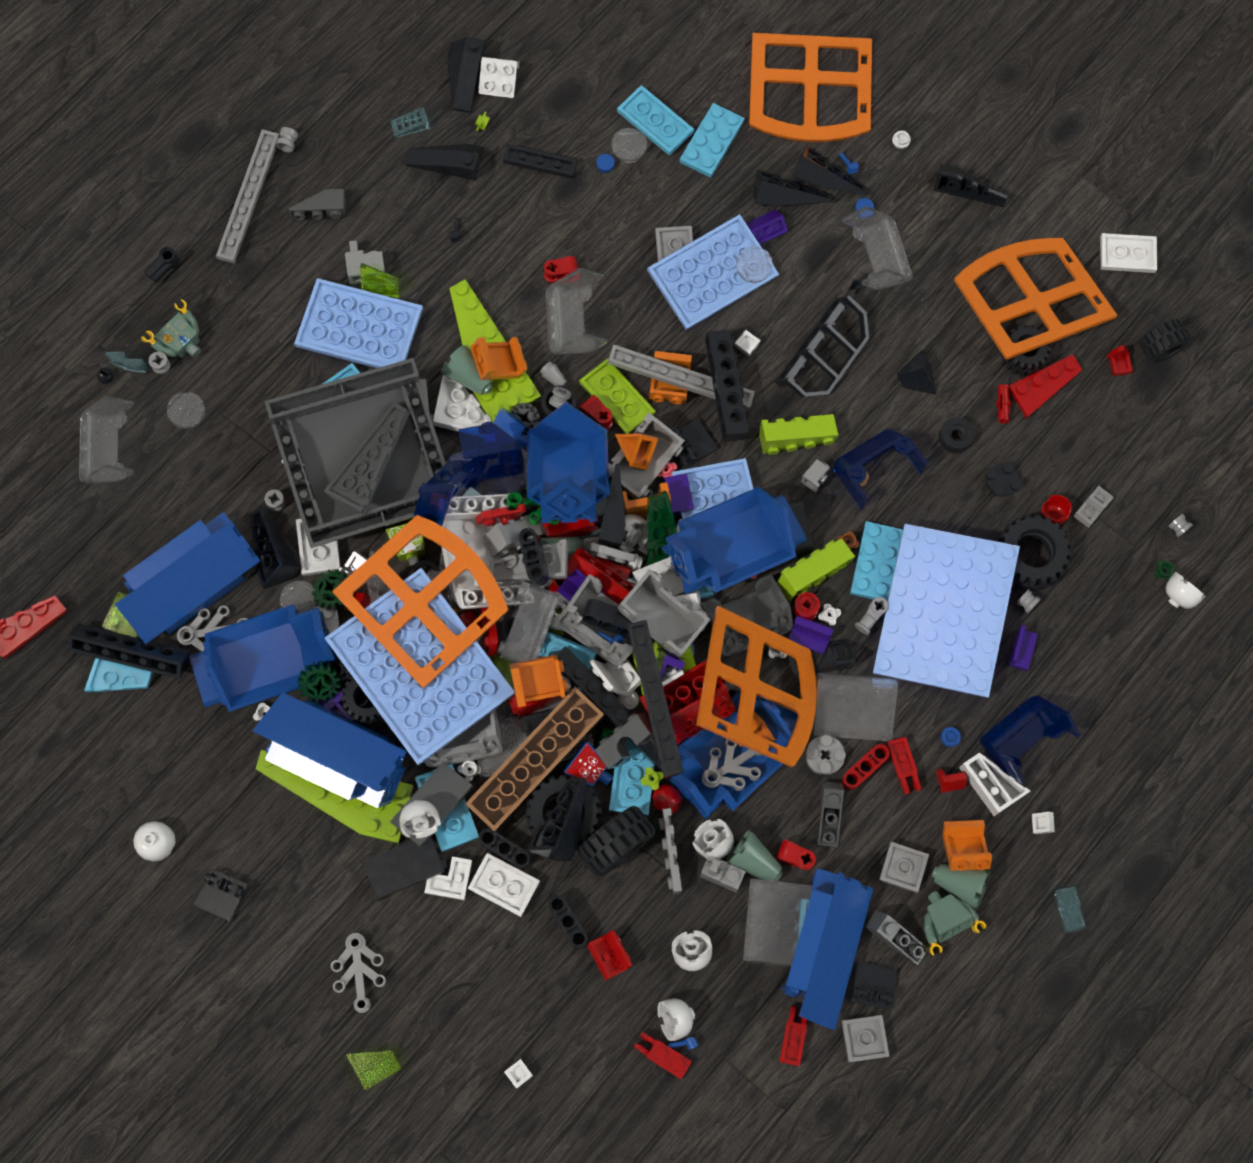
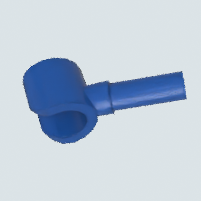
M841 152L839 156L845 162L847 172L849 174L857 173L859 168L857 161L850 163L843 152Z
M600 631L597 632L600 637L607 640L610 644L614 641L620 644L624 642V638L620 635L612 638Z
M695 1037L668 1043L670 1048L687 1045L688 1050L699 1046Z

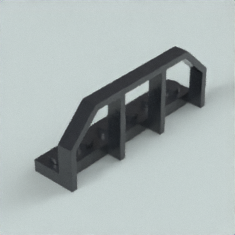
M849 295L836 298L775 383L779 387L789 386L800 397L829 395L869 339L867 312ZM847 304L859 314L861 339L855 348L833 328L836 324L835 320L845 312ZM827 332L850 353L837 373L815 354L816 346L824 341ZM808 358L832 378L824 391L806 393L794 382L796 379L795 375L805 367V362Z

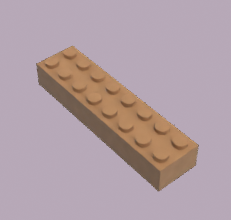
M574 687L465 804L495 831L604 713L579 689Z

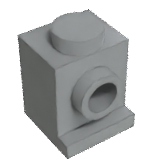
M817 459L805 472L801 482L816 493L820 484L822 485L828 478L829 465Z

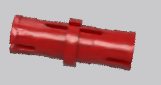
M1006 384L997 386L998 401L996 402V407H998V422L1002 424L1010 422V386Z

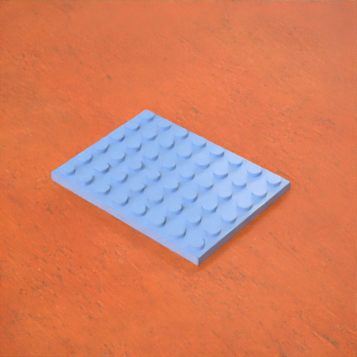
M905 524L873 674L989 698L1020 546Z
M420 568L406 578L404 582L415 593H419L431 580L423 569ZM390 590L366 607L365 610L380 625H383L404 606V603ZM441 593L428 604V607L455 635H460L466 629ZM355 616L325 637V640L418 766L515 694L514 690L477 641L423 689ZM417 617L412 618L393 636L397 644L421 668L425 667L444 649V645ZM439 658L432 667L436 671L444 662Z

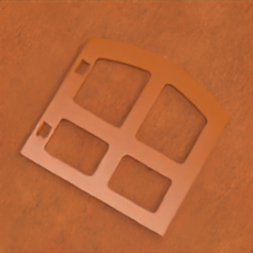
M753 33L749 126L776 137L805 142L838 141L870 132L872 39ZM767 45L804 47L805 69L766 68L765 47ZM818 49L857 50L858 71L835 72L818 70ZM861 57H867V64H861ZM766 82L804 85V123L802 126L778 121L763 114L764 84ZM817 86L856 87L857 119L837 125L817 126ZM860 105H866V113H860Z
M1064 238L1033 239L1001 247L975 260L954 279V282L1006 360L1117 318L1116 312ZM1055 253L1075 281L1040 292L1017 258ZM1069 255L1073 262L1068 263L1065 257ZM1003 264L1026 296V299L997 310H991L973 282L989 270ZM1081 293L1085 294L1097 313L1065 325L1061 324L1049 305ZM1098 297L1102 303L1097 304L1094 298ZM1033 311L1036 312L1049 331L1018 343H1013L1001 326V323Z
M418 515L332 591L423 689L508 612L503 594L495 578L480 557L452 532ZM421 535L445 548L456 558L419 593H415L388 565V562L416 536ZM468 570L482 590L489 607L460 635H455L428 607V604L460 574ZM373 575H377L404 603V606L383 625H380L353 597L354 592ZM414 617H417L444 645V649L423 668L419 667L393 639V636ZM484 617L490 620L481 629L477 625ZM440 658L444 663L435 671L432 665Z
M717 606L696 725L793 767L808 743L816 711V677L811 650ZM726 626L749 638L744 673L723 664L720 660ZM764 644L797 660L800 679V699L760 681L759 673ZM717 677L741 688L736 725L712 714ZM756 695L797 713V722L786 747L752 733L751 727ZM718 723L725 726V731L717 728ZM769 746L776 749V754L768 751Z

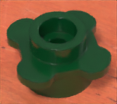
M1162 560L1156 562L1157 570L1154 573L1155 577L1169 580L1173 575L1175 565L1168 561L1163 562Z

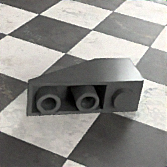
M325 189L290 207L291 219L304 220L305 218H313L319 220L330 217L333 219L346 217L344 189Z
M827 781L822 783L818 845L838 847L844 796L843 783Z
M875 910L865 925V928L916 965L920 963L928 951V948L888 914Z

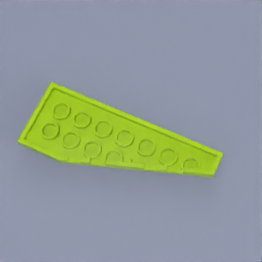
M466 280L450 287L462 345L470 348L478 338H485L486 343L506 342ZM526 372L520 378L492 380L493 388L487 395H479L474 392L476 400L485 414L490 417L492 424L500 409L505 408L511 413L517 404H533L541 399L540 393Z
M261 750L256 766L257 771L332 816L358 834L397 844L400 843L402 832L392 825L390 821L412 797L414 785L400 782L392 803L376 808L357 798L347 800L265 760L267 753Z

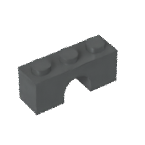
M646 713L632 714L624 726H618L614 729V734L611 737H606L599 742L600 746L595 751L608 769L617 768L631 756L626 749L628 738H631L636 745H642L654 737L651 721Z

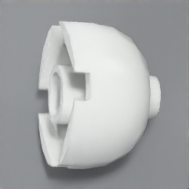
M636 514L625 515V530L628 531L626 542H622L621 546L618 547L627 553L634 551L635 549L632 547L637 543L640 546L647 535V521Z
M1175 572L1166 585V593L1170 597L1168 601L1176 608L1179 606L1185 609L1196 607L1206 596L1189 581L1183 579L1184 577Z
M415 800L407 804L402 809L399 817L402 834L406 837H410V835H416V838L430 836L437 831V826L441 825L437 808L424 800Z
M720 819L713 822L711 820L704 822L694 834L696 838L693 846L705 858L713 856L722 859L732 850L734 844L733 833L729 826Z
M147 822L136 831L133 839L134 848L138 855L145 860L161 861L168 857L173 850L175 835L172 829L162 822Z
M694 931V933L690 934L683 932L672 942L674 960L684 970H701L708 965L712 958L713 948L711 940L704 932Z
M673 998L658 1004V1018H663L665 1025H661V1028L669 1041L679 1040L691 1032L695 1014L693 1009L689 1008L684 1001Z

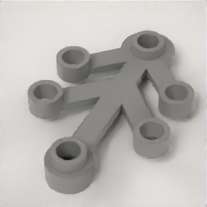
M224 605L220 606L216 615L204 629L197 630L203 621H208L211 618V613L208 609H201L190 626H184L178 630V641L183 645L192 644L200 651H205L203 643L197 638L205 637V633L226 627H217V625L223 618L229 617V608ZM226 609L227 613L222 615L221 611ZM203 612L208 613L205 618L201 617ZM241 618L237 621V623L247 620V618ZM190 633V638L184 639V635Z
M726 739L724 766L717 770L718 760L721 758V750L717 747L712 748L709 753L711 759L710 766L702 774V783L708 788H716L719 784L733 786L736 791H742L745 787V780L743 778L737 777L733 779L724 777V775L733 773L749 776L751 780L757 781L761 775L759 768H747L739 765L755 755L761 756L763 754L749 749L733 759L737 743ZM728 742L734 743V746H729ZM717 752L719 755L713 756L712 753ZM756 772L758 776H753L751 773ZM713 777L715 781H709L708 778ZM736 782H741L742 786H737Z
M352 933L345 941V951L338 960H334L331 963L332 971L339 973L344 968L343 964L353 955L352 965L340 980L334 982L333 990L337 993L344 992L347 983L355 974L357 998L354 1001V1008L359 1013H366L371 1007V1002L365 997L363 973L373 980L377 987H383L386 984V978L364 964L361 959V953L371 959L372 964L376 967L383 965L384 958L365 946L366 940L361 934ZM357 939L359 941L358 946L353 947L352 941ZM376 957L381 958V962L379 964L374 963V959ZM337 962L341 964L339 970L334 969V964ZM378 977L383 978L381 985L376 983ZM342 983L343 988L338 991L336 985ZM361 1000L365 1001V1007L363 1008L358 1007V1003Z

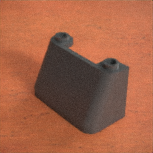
M772 575L760 578L755 584V592L721 605L720 601L714 598L701 603L702 610L711 619L708 622L711 630L717 606L779 635L786 634L793 627L790 604ZM726 626L722 646L723 655L732 656L747 650L749 644L748 636Z

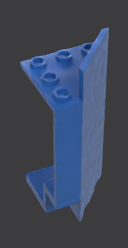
M565 402L527 432V497L541 506V523H549V520H561V523L577 522V519H589V522H597L596 505L610 495L607 429Z
M757 487L678 521L680 532L666 537L667 545L662 546L664 553L670 556V564L676 576L681 577L686 594L706 585L716 593L795 558L796 545L807 541L786 498L783 495L773 498L768 492Z
M222 512L206 525L199 520L125 573L123 576L127 581L124 584L131 593L114 605L144 643L147 644L163 631H166L169 635L198 615L201 609L209 607L245 580L242 574L260 562V560L236 529L233 522Z
M292 604L205 633V642H203L205 651L190 655V662L205 708L221 702L223 706L226 705L230 712L281 695L282 692L287 693L298 689L300 671H305L306 665L312 667V662L319 665L323 661V666H326L332 661H338L336 653L325 640V637L330 632L325 624L323 611L320 612L319 608H315L298 614L295 605Z
M741 690L731 698L736 711L730 716L722 718V720L731 724L737 722ZM756 695L754 712L765 722L776 740L772 742L786 747L797 722V713ZM718 723L717 728L725 731V726ZM702 729L678 747L684 774L668 777L667 779L681 791V794L691 805H695L700 814L706 819L722 803L732 811L736 809L783 763L765 755H755L739 766L759 768L761 775L757 781L751 780L749 776L727 773L724 777L733 779L741 777L745 780V787L742 791H736L733 786L719 784L716 788H708L702 783V774L709 769L711 760L709 757L710 750L714 747L721 750V758L717 764L718 770L724 766L726 754L725 741L727 738ZM728 742V745L734 746V743ZM737 744L733 759L749 750V748L745 746L740 747ZM769 746L768 751L776 754V749ZM717 752L712 753L713 756L719 755ZM756 772L751 773L753 776H758ZM713 777L708 778L709 781H715ZM736 782V785L742 786V783Z
M284 692L281 693L252 730V732L272 741L267 747L265 760L347 800L357 798L376 808L392 803L406 769L401 764L407 751L391 744L393 739L311 700L302 702Z
M817 868L812 876L811 881L813 885L808 899L810 901L787 982L782 985L781 990L785 991V995L796 998L798 995L804 997L799 1017L835 1031L873 888L861 885V882L853 878L844 877V874L841 872L834 874Z

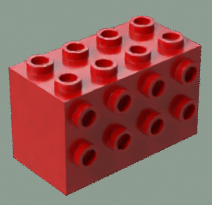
M707 660L663 686L677 745L704 729L696 724ZM717 677L712 714L722 719L730 716L736 710L727 687L722 679ZM643 695L639 698L649 716L645 696Z

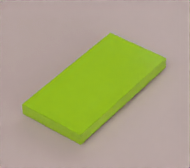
M607 358L580 379L579 383L591 396L595 395L611 411L612 420L625 434H631L642 423L648 413L655 415L656 411L615 366L607 364Z

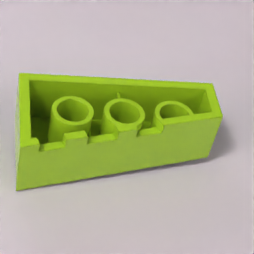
M834 414L810 416L808 420H804L802 417H795L788 422L784 421V418L776 419L774 423H769L768 420H761L759 437L763 454L775 455L779 451L784 450L792 452L802 447L810 449L819 444L831 445L837 441L838 431Z
M842 538L836 542L834 540L830 541L823 550H815L808 559L804 557L793 568L789 566L781 572L782 575L777 581V585L789 604H791L796 595L799 596L807 592L812 587V584L816 587L827 578L826 575L831 577L851 563L855 556Z

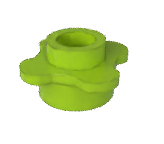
M486 111L483 116L479 114L475 123L478 125L476 131L479 128L485 130L490 117L486 116Z
M651 767L645 769L644 777L641 778V784L650 787L652 790H657L660 780L663 779V773L656 772Z

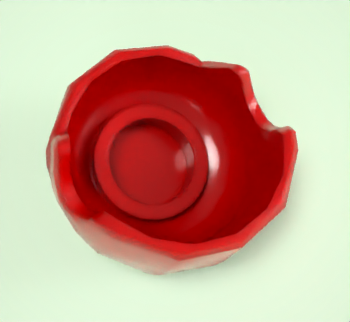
M1051 495L1043 503L1041 515L1044 519L1045 517L1050 518V522L1053 524L1056 522L1063 524L1071 514L1072 503L1062 495Z
M662 784L659 785L657 790H653L651 803L653 808L660 813L663 812V809L671 808V812L674 813L682 804V795L675 786Z

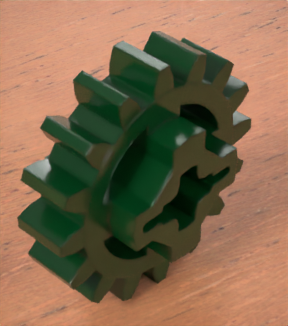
M329 569L327 575L322 572V578H315L317 584H312L314 591L311 594L315 597L313 600L320 608L323 609L325 607L327 611H330L331 607L337 611L339 605L344 608V604L333 594L330 587L332 586L333 589L338 587L348 578L345 572L340 574L338 569L334 573Z
M323 661L319 665L312 662V667L306 665L305 671L301 670L300 677H298V690L302 691V696L308 695V701L314 698L316 703L319 702V699L326 702L327 697L333 699V693L338 694V688L341 687L340 674H337V669H331L330 663L323 666Z

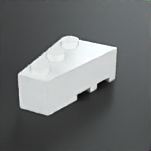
M978 753L959 767L962 772H965L967 780L993 816H996L1030 792L1029 789L1024 788L1013 777L1005 774L997 765L981 753Z

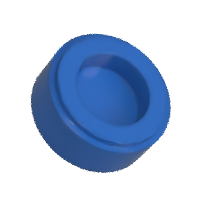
M609 154L600 155L596 161L597 169L602 173L611 172L614 168V158Z
M867 198L859 199L855 206V212L860 217L870 216L874 209L873 202Z
M953 727L945 728L940 735L942 744L949 748L955 747L961 739L960 732Z

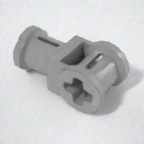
M882 597L875 598L860 622L855 623V627L863 634L869 635L872 626L887 611L888 602ZM880 604L881 608L877 611L875 608Z

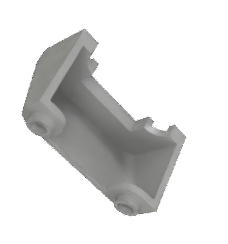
M650 413L646 415L633 433L658 437L647 470L630 467L622 449L608 463L609 484L612 482L615 464H619L622 491H626L629 496L635 499L646 497L650 491L647 488L672 456H678L684 448L681 445L685 440Z
M589 574L560 613L556 623L586 647L596 651L597 655L608 663L619 666L633 651L631 639L623 637V644L616 641L610 644L607 640L600 637L597 632L600 631L612 638L617 634L590 625L582 619L589 599H597L616 607L619 606L601 593L603 588L601 581Z
M496 709L425 760V764L428 767L434 768L438 767L442 762L447 765L502 753L503 747Z

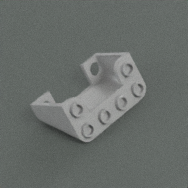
M649 569L620 603L618 609L632 623L647 620L651 638L671 655L679 658L711 619L708 618L707 613L702 609L690 611L684 602L675 599L670 590L661 587L663 584L661 575Z

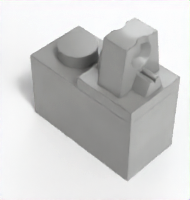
M357 240L349 241L350 252L345 253L350 284L386 279L382 251H370L364 254L363 250H358Z
M708 856L700 877L737 893L746 871L716 857Z

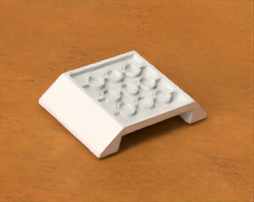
M508 494L441 497L437 524L464 541L480 557L489 571L491 561L511 555H518V551L514 549L507 556L501 557L498 555L492 557L483 536L494 526L484 527V525H476L475 519L482 511L507 507V510H512L507 506ZM442 547L445 567H447L456 557ZM465 570L449 584L451 597L461 609L489 607L482 590L470 571ZM524 581L497 582L507 606L535 603L531 584L524 585Z

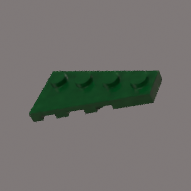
M666 491L647 497V566L669 558V555L664 553L662 546L667 545L666 537L677 533Z

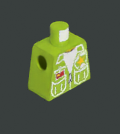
M406 524L386 529L389 540ZM421 535L416 536L396 554L399 561L407 560L409 568L419 562L418 557L426 554L424 537Z

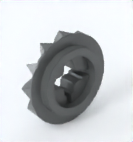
M520 403L512 409L511 413L521 420L518 413L524 415L529 411L527 418L530 422H523L528 426L525 431L527 433L539 423V412L529 403Z

